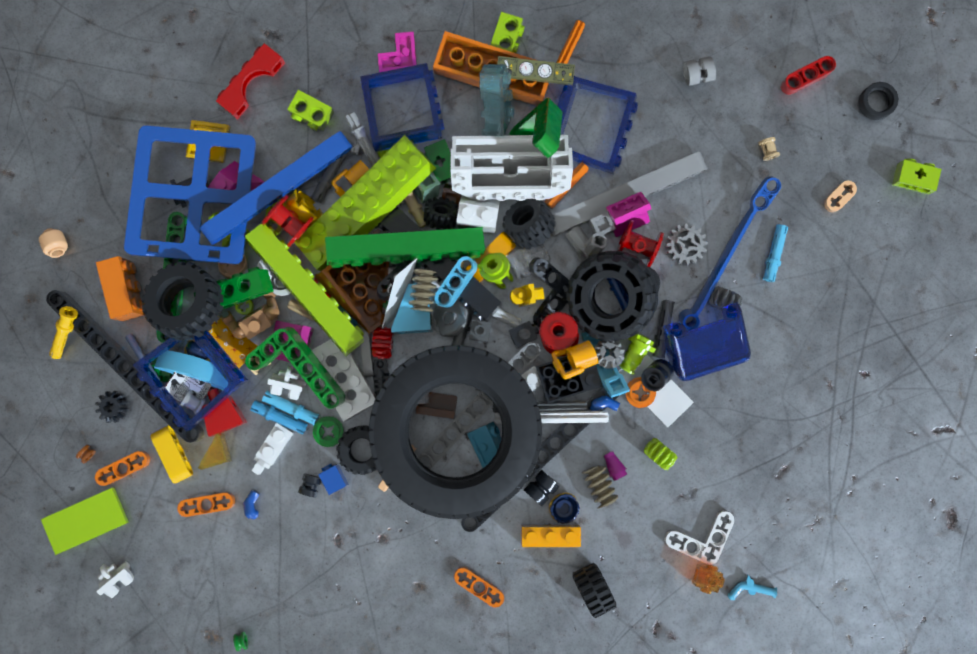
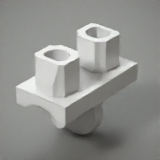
M288 366L286 371L280 370L279 374L273 373L272 377L268 379L267 384L270 385V394L281 395L283 388L289 389L288 398L297 400L306 387V382L299 380V374L293 373V367Z
M125 561L118 568L115 564L111 566L103 564L100 567L101 574L98 575V579L101 582L98 584L99 589L96 592L100 596L105 593L110 598H113L120 591V588L115 584L117 581L120 580L125 586L129 585L134 579V575L129 570L130 564Z

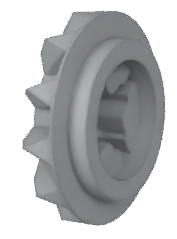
M602 340L594 348L598 357V364L604 368H616L624 359L625 350H623L621 343L616 341ZM606 349L609 351L615 349L612 354L614 357L611 355L604 357L607 352Z

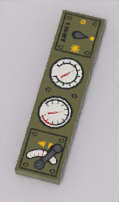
M498 56L496 77L573 85L575 65Z

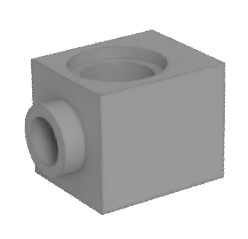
M608 211L590 219L588 222L593 234L598 233L606 236L616 229Z

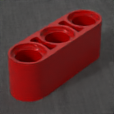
M824 56L789 74L781 83L782 92L786 95H791L827 77L836 67L835 59L831 56ZM822 64H825L828 70L823 69ZM805 72L810 73L812 78H807ZM788 81L794 82L795 87H791Z

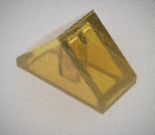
M216 434L198 469L203 470L232 461L224 434Z

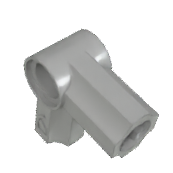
M580 226L572 228L565 235L576 249L577 258L581 263L590 256L602 252L607 246V238L604 234L595 233L589 239Z

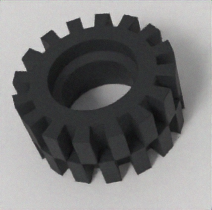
M434 197L433 200L429 199L425 203L423 220L432 229L436 227V230L440 228L442 230H446V228L452 229L457 224L458 205L454 204L453 200L449 202L448 198L443 200V197H439V199Z

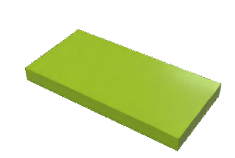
M114 487L41 519L55 555L129 523Z

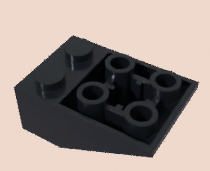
M567 357L559 359L565 373L573 370ZM553 361L536 366L547 404L602 387L596 364L584 369L581 374L568 379H563L561 374L556 371L552 363Z

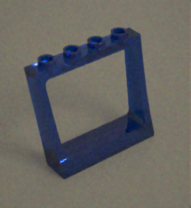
M574 76L573 85L563 86L558 107L562 110L560 135L564 134L578 89L628 101L608 163L572 151L574 161L583 162L588 166L614 175L615 168L621 165L622 156H619L621 149H625L627 145L626 132H630L633 120H630L631 115L637 112V94Z
M207 330L199 338L194 336L193 340L226 379L228 386L192 419L189 418L149 368L151 361L179 343V340L174 338L167 339L133 364L138 371L137 377L141 381L148 383L150 386L149 392L161 399L162 408L167 412H171L174 416V423L179 427H183L185 431L192 430L216 407L248 381Z

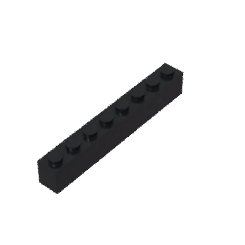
M397 206L377 225L382 231L387 229L390 233L423 231ZM442 258L439 261L422 259L421 267L424 269L428 267L431 271L437 272L433 273V276L438 278V282L441 280L444 282L457 261L450 260V258ZM456 277L452 280V286L458 287L460 279ZM475 277L471 278L459 296V301L466 308L470 306L475 310L473 314L480 321L484 319L487 322L502 306V302Z

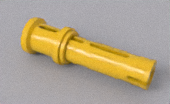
M65 306L60 308V318L55 324L57 330L49 352V356H52L51 358L60 359L62 357L68 334L74 328L73 321L77 318L78 312L72 307Z

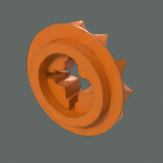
M641 377L632 379L627 384L630 392L625 393L627 401L637 408L651 405L656 397V391L648 390L643 384V391L649 392V394L642 395L639 401L638 394L632 393V391L639 390L642 384Z

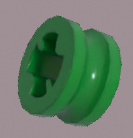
M241 632V635L234 634L233 641L236 651H241L242 648L244 650L248 649L246 633Z

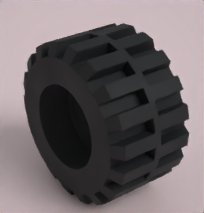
M525 199L522 201L518 200L516 201L517 203L512 204L511 208L506 211V216L503 217L504 222L502 223L503 230L511 240L521 249L536 248L539 244L545 243V240L549 239L550 234L554 232L553 227L556 226L555 217L542 200Z
M363 425L348 429L339 438V444L336 446V451H338L337 459L340 460V465L344 466L346 471H350L355 475H365L375 471L377 468L372 456L369 460L361 462L356 460L351 453V446L355 440L363 438L369 441V427Z
M594 562L572 573V578L590 614L594 618L616 608V601L600 569Z

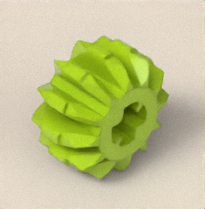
M657 438L649 441L644 448V453L664 470L672 467L677 460V455Z

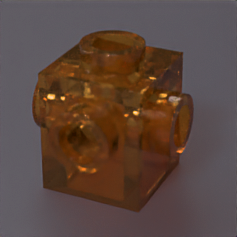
M697 564L692 584L699 587L700 591L712 594V591L718 593L719 588L722 589L725 579L723 573L718 571L719 567L707 564V567Z

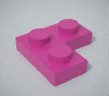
M414 32L395 33L396 52L378 53L379 73L417 71Z

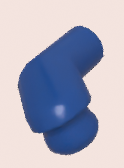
M601 396L591 402L590 409L591 411H600L608 407L617 411L620 402L607 396Z
M253 489L243 502L244 515L252 520L256 519L259 515V512L254 507V503L260 493Z

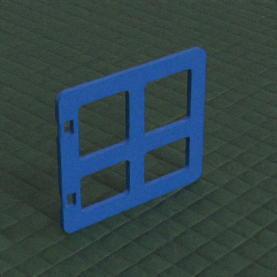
M142 126L138 132L124 242L125 251L130 255L239 264L243 260L247 222L231 233L230 245L228 247L200 245V227L202 225L205 203L232 205L251 192L256 148L255 139L251 135ZM154 141L196 145L192 183L190 186L148 182L152 143ZM211 147H228L241 150L237 187L235 190L206 187ZM147 197L189 201L185 241L183 243L141 239L144 206ZM148 245L159 246L158 252L148 251ZM209 250L220 251V257H209Z

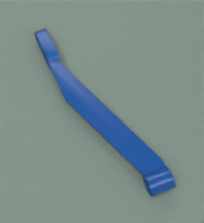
M773 176L766 177L752 195L750 209L733 232L691 309H685L680 312L679 321L685 329L691 331L699 327L700 319L698 316L707 303L757 211L765 210L780 191L781 182L779 179ZM771 180H774L776 182L775 189L769 191L767 189V183ZM763 196L765 199L764 204L760 207L756 206L755 200ZM693 316L691 322L685 323L688 317Z

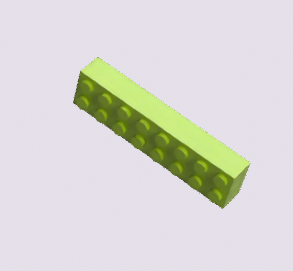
M404 135L294 243L316 270L322 271L327 267L325 237L367 235L426 179L436 167L415 143Z

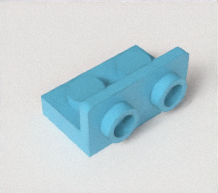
M494 422L467 433L482 468L495 456L501 442L500 430Z

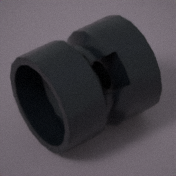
M665 359L655 360L643 371L641 375L642 384L650 391L661 390L672 379L674 375L673 366Z
M541 470L535 476V482H530L524 491L540 506H543L549 500L548 495L554 494L560 486Z

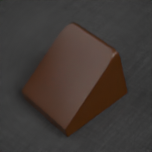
M445 183L442 191L443 200L446 198L449 199V202L453 200L454 204H457L459 208L462 195L452 190V184Z

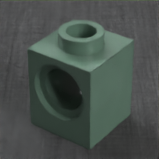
M432 172L414 189L422 204L429 199L439 196L440 182Z

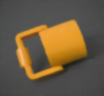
M361 160L349 170L345 168L331 181L339 197L345 193L336 184L342 176L353 186L369 170Z
M589 340L564 350L552 352V363L563 379L581 374L584 369L598 364L597 354ZM564 354L567 355L573 369L566 373L563 365L557 358Z

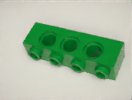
M259 267L248 269L246 274H234L232 279L217 281V284L222 289L221 294L224 298L223 303H220L223 306L222 310L274 292L268 269H260Z

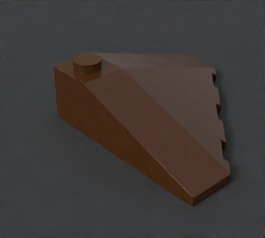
M378 228L371 234H378L381 230ZM383 262L380 265L363 263L362 266L343 264L339 268H333L329 265L315 276L326 291L369 334L383 323L385 314H382V307L386 301L379 299L377 296V286L388 275L389 262ZM382 288V293L387 292V289Z

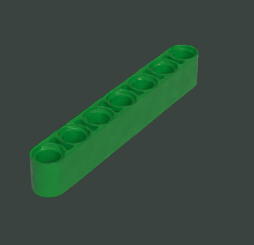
M173 212L169 215L166 242H174L177 236L181 237L180 243L185 241L186 215L181 212ZM182 217V224L176 226V220ZM164 258L163 269L167 268L166 265L172 263V259ZM179 259L178 262L187 263V260ZM184 289L176 294L175 299L171 303L173 316L182 314ZM157 330V339L161 343L174 344L178 341L174 338L166 340L165 335Z

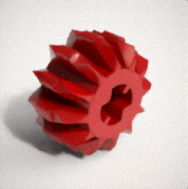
M381 326L374 330L372 337L373 357L390 359L392 356L394 335L391 332V328L384 327L382 329Z

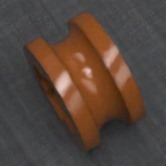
M89 444L84 446L76 455V458H80L83 464L89 461L96 453L94 449H90L91 446Z

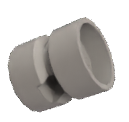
M711 56L700 58L698 62L696 60H689L683 63V74L687 86L697 85L700 81L704 83L715 81L716 69Z

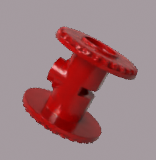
M285 195L267 213L261 224L264 226L270 219L275 221L293 237L287 244L290 247L308 229L314 218L311 216L304 224L298 218L296 212L288 210L283 205L289 198L288 195Z
M630 220L622 234L617 251H623L625 247L648 257L646 266L651 267L660 249L664 233L660 232L656 240L650 239L631 231L634 221Z
M554 312L546 316L541 322L539 334L543 347L548 353L552 354L556 350H564L570 346L578 345V326L569 314ZM557 333H563L562 336H556Z

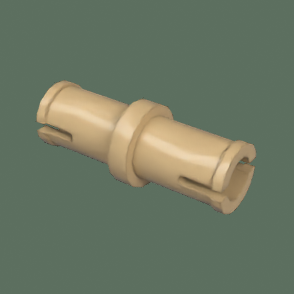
M411 192L404 201L409 208V214L413 215L417 225L422 228L426 226V222L423 220V206L418 203L413 192Z

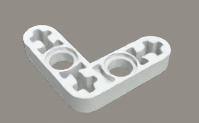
M728 511L718 512L704 543L676 530H670L665 534V543L669 547L703 563L715 564L733 527L734 517ZM727 514V519H729V522H725L723 524L722 528L726 529L724 532L721 529L716 528V526L718 525L721 527L723 521L720 520L721 516L725 517ZM715 532H720L722 535V540L719 543H715L712 540V535ZM677 534L676 538L683 541V538H686L682 544V549L679 548L681 544L677 542L671 544L669 537ZM689 542H695L697 545L696 550L692 553L686 549ZM711 543L718 547V549L713 548L712 554L714 557L707 560L705 553L710 552L712 547L708 546V544Z

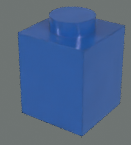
M331 463L321 468L323 472L318 474L329 495L349 485L338 464L333 466Z

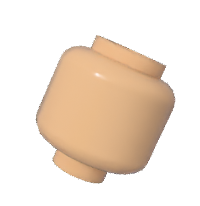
M46 229L39 236L41 249L47 256L52 258L60 257L68 248L63 232L58 229Z

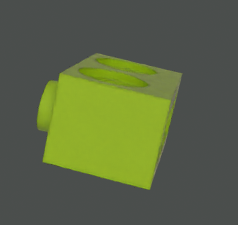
M501 12L491 46L517 54L519 48L517 40L519 36L522 37L525 26L522 25L523 18ZM513 25L515 29L510 31L506 29V26ZM503 42H507L510 44V46L508 48H502L500 44Z
M300 90L297 91L287 109L292 119L297 122L302 120L308 123L307 126L312 130L317 131L319 129L323 132L334 114L332 107ZM300 105H306L304 111H297ZM316 114H323L320 120H314Z

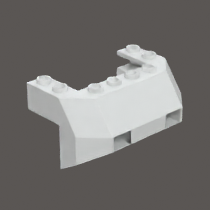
M533 135L452 136V190L478 201H485L487 199H496L498 201L506 199H516L519 201L525 199L545 200L555 197L571 188L573 157L572 148L568 146V135H560V146L549 158H546L532 144Z

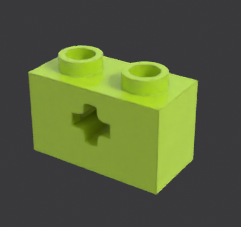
M906 158L897 163L893 186L925 194L937 191L942 169L936 168L931 163H916L917 161L911 158Z

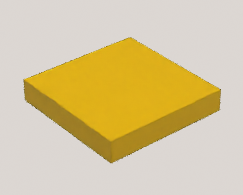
M191 120L190 130L229 133L230 126ZM187 144V158H195L196 145ZM211 147L209 161L225 163L227 147Z

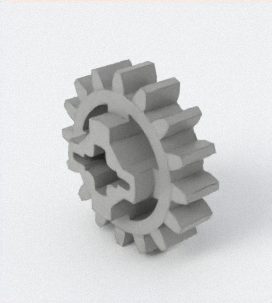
M687 223L683 225V228L678 225L676 226L677 232L672 229L670 231L672 236L666 237L670 241V243L665 245V247L670 248L667 254H673L671 260L673 261L677 258L679 265L685 261L687 266L690 264V260L695 264L697 262L696 257L702 259L701 253L707 252L703 248V246L708 244V242L703 241L706 234L700 235L702 229L700 228L696 231L694 224L690 228H688ZM687 232L684 237H677L678 234ZM686 240L688 241L689 245L687 249L685 248L684 244ZM688 252H696L695 255L686 257Z

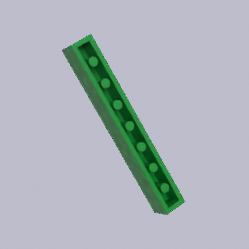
M483 227L325 237L327 266L331 265L333 268L342 267L343 264H351V266H362L363 263L380 265L391 261L392 264H398L404 260L413 262L416 258V262H421L422 259L439 261L442 258L457 260L464 256L475 259L483 255L485 251Z

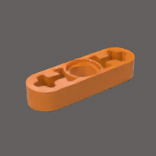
M145 451L134 452L99 469L95 474V481L101 486L110 485L147 467L150 463V456ZM138 455L139 457H144V460H142V464L136 463L132 465L131 462L137 460ZM120 463L127 465V471L124 474L118 471ZM114 473V475L107 477V481L101 479L104 474Z
M222 492L188 498L178 504L177 510L183 517L224 511L234 506L235 497L230 492ZM224 496L226 499H230L227 506H225V503L217 504L218 508L216 509V501L224 499ZM204 499L211 501V508L209 510L202 508L201 503ZM186 502L189 506L195 504L197 508L190 509L189 513L187 510H183Z
M459 567L455 571L454 579L458 585L491 607L496 608L503 604L504 594L499 588L467 567ZM459 572H467L466 577L470 580L472 579V576L475 577V579L471 582L470 587L467 586L469 584V581H467L466 579H463L462 581L459 580ZM476 582H482L485 585V589L482 592L474 590L473 586ZM488 587L491 588L489 591L491 594H499L500 601L492 602V597L488 594L486 598L484 597Z

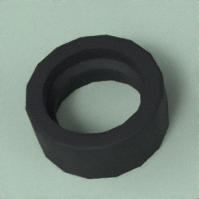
M876 82L862 91L859 96L858 105L865 117L871 120H881L895 111L898 106L899 97L892 85L886 82ZM873 91H881L887 96L889 105L886 110L878 112L871 108L868 96Z

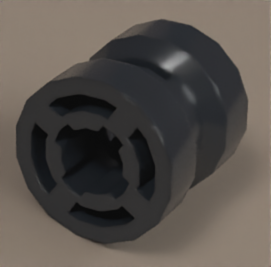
M304 473L302 477L303 483L299 487L298 493L316 498L318 494L317 487L321 484V479L318 476Z

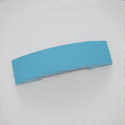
M587 332L581 333L583 342L589 340L594 348L599 341H602V339L589 336L590 334ZM606 349L607 352H606V354H605L604 357L610 355V353H609V351H608L607 349ZM596 364L602 385L611 398L630 392L623 375L619 373L617 367L608 369Z
M169 350L160 351L154 366L156 369L171 374L176 372L210 383L212 387L230 392L236 373L215 363Z

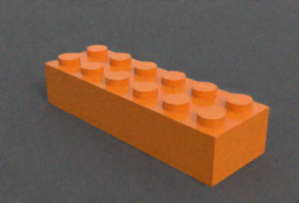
M447 31L444 32L433 65L434 74L538 106L544 100L549 83L496 77L498 56L535 59Z

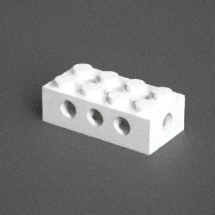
M331 339L312 350L345 393L344 403L335 407L343 421H347L373 406L376 395L352 353L345 356ZM335 356L337 364L332 367L329 364V360ZM341 373H345L347 376V380L344 383H340L338 379ZM319 379L324 387V381L322 379ZM351 389L356 392L354 400L348 398V392ZM331 394L332 401L336 403V396Z

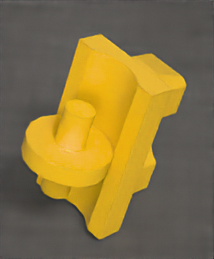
M527 284L510 292V300L512 303L519 305V307H525L536 303L537 300L544 299L543 287L534 288V284Z

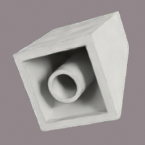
M462 195L456 221L458 229L483 227V233L495 235L500 201L496 199L478 201Z

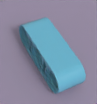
M464 256L457 261L435 293L434 300L437 305L449 308L456 302L477 271L475 260ZM466 261H470L472 264L471 269L468 271L463 269V264ZM459 277L460 285L453 287L452 280ZM447 293L449 295V300L447 303L443 304L441 302V296Z

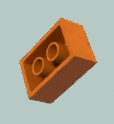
M120 256L96 262L110 319L127 321L145 316L142 310V305H145V303L142 302L140 297L141 286L135 278L136 267L134 263Z

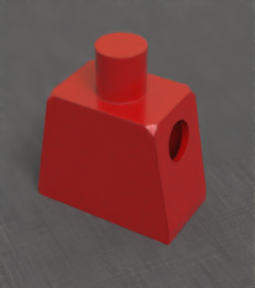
M218 388L207 392L211 403L203 405L202 411L208 437L247 423L232 396L222 398Z

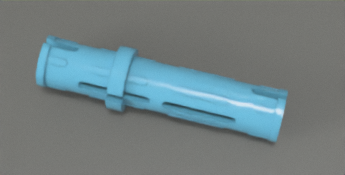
M776 225L770 253L765 261L766 269L763 280L767 282H775L778 267L781 266L780 259L788 226Z
M268 390L265 392L266 396L262 398V402H266L293 415L295 419L298 420L300 418L313 426L319 418V414L305 409V406L297 405L280 396L270 394Z

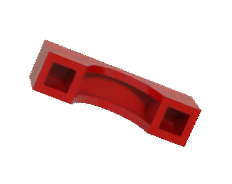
M265 43L256 48L254 56L242 65V70L239 74L233 76L229 86L217 96L216 102L237 120L249 107L246 99V88L251 80L262 75L274 77L285 64L283 58Z

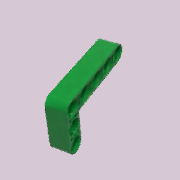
M546 98L511 129L509 135H533L532 144L546 158H549L560 146L562 110L550 98Z
M285 327L275 331L248 354L245 359V364L250 370H258L267 366L283 352L326 408L334 409L345 401L344 391L292 327ZM284 332L288 335L287 341L283 338ZM270 344H271V345L273 346V348H274V352H273V353L269 350V345H270ZM295 348L300 350V356L296 355ZM256 356H257V357L259 358V360H260V363H259V364H257L256 361H255V357H256ZM307 363L311 364L312 372L307 369ZM319 379L324 381V387L319 384ZM331 394L336 396V403L332 401Z

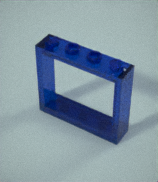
M427 63L360 76L371 140L375 152L391 149L404 135L415 144L442 138L441 130H445L443 119L438 118V114H441L439 102L435 103L434 98H437L438 94L436 86L431 84L432 81H435L433 70L428 69ZM425 78L434 125L380 136L371 88Z

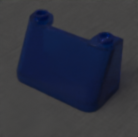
M738 302L723 308V320L687 331L683 324L677 322L663 326L666 355L678 379L690 381L745 363L750 359L751 349L742 309Z

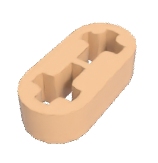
M848 180L838 185L825 199V209L829 212L840 210L855 195L857 191L855 183ZM849 186V192L842 195L841 193L845 190L844 187ZM838 197L839 200L836 202L837 206L832 207L831 200L833 201Z

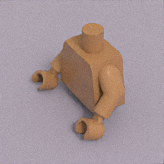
M272 292L263 295L267 300L266 304L237 322L230 311H227L229 313L227 317L221 315L220 318L228 326L235 338L242 339L247 337L249 340L271 327L278 319L279 308L275 299L276 294Z

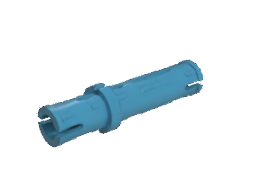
M258 400L253 402L250 411L265 417L266 420L275 421L302 435L308 426V423L297 420L277 410L276 407H270Z

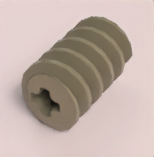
M415 269L414 273L418 277H413L412 279L417 284L411 286L416 292L410 293V297L415 299L409 301V305L414 307L410 309L433 312V309L428 307V305L434 304V301L429 299V297L436 295L430 290L437 288L436 285L432 284V281L438 280L437 277L433 276V273L437 272Z
M599 465L581 472L582 474L589 475L584 480L592 482L588 488L595 489L591 496H598L594 500V503H601L597 509L608 506L618 499V495H611L615 492V488L609 487L612 484L611 480H606L609 474L602 473L606 470V467Z

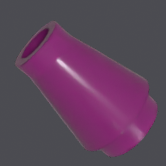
M614 451L603 456L610 478L612 477L613 481L627 475V468L618 459Z

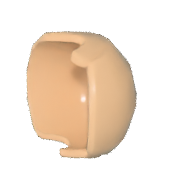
M243 255V260L239 264L218 262L219 272L227 279H232V275L237 273L245 274L248 268L246 256Z

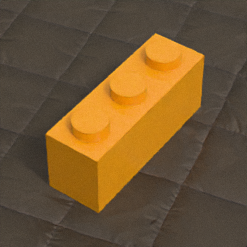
M521 525L522 547H581L580 525Z

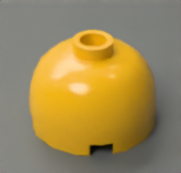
M294 190L286 200L285 207L296 212L298 218L304 224L311 216L314 218L308 227L323 215L320 208L316 210L313 206L315 201L302 191L297 193V190Z

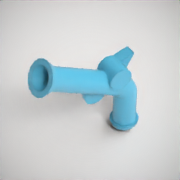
M747 574L745 582L738 583L727 596L730 600H735L739 593L745 589L748 590L750 595H755L757 592L776 598L778 589L777 587L771 588L754 584V581Z

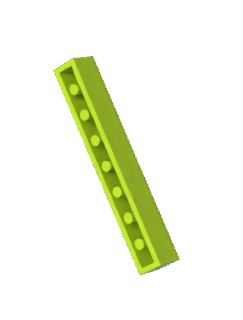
M262 224L258 225L245 235L247 243L345 356H348L364 342L363 331L358 326L354 327L350 323L352 320L345 311L341 312L337 308L339 306L337 301L325 294L326 289L320 282L317 284L312 279L314 275L308 268L304 270L300 265L302 262L296 254L291 255L288 251L289 247L284 240H278L276 231L270 225L268 227Z

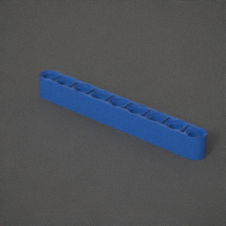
M342 131L337 132L208 220L200 227V230L211 245L216 244L348 153L353 146Z

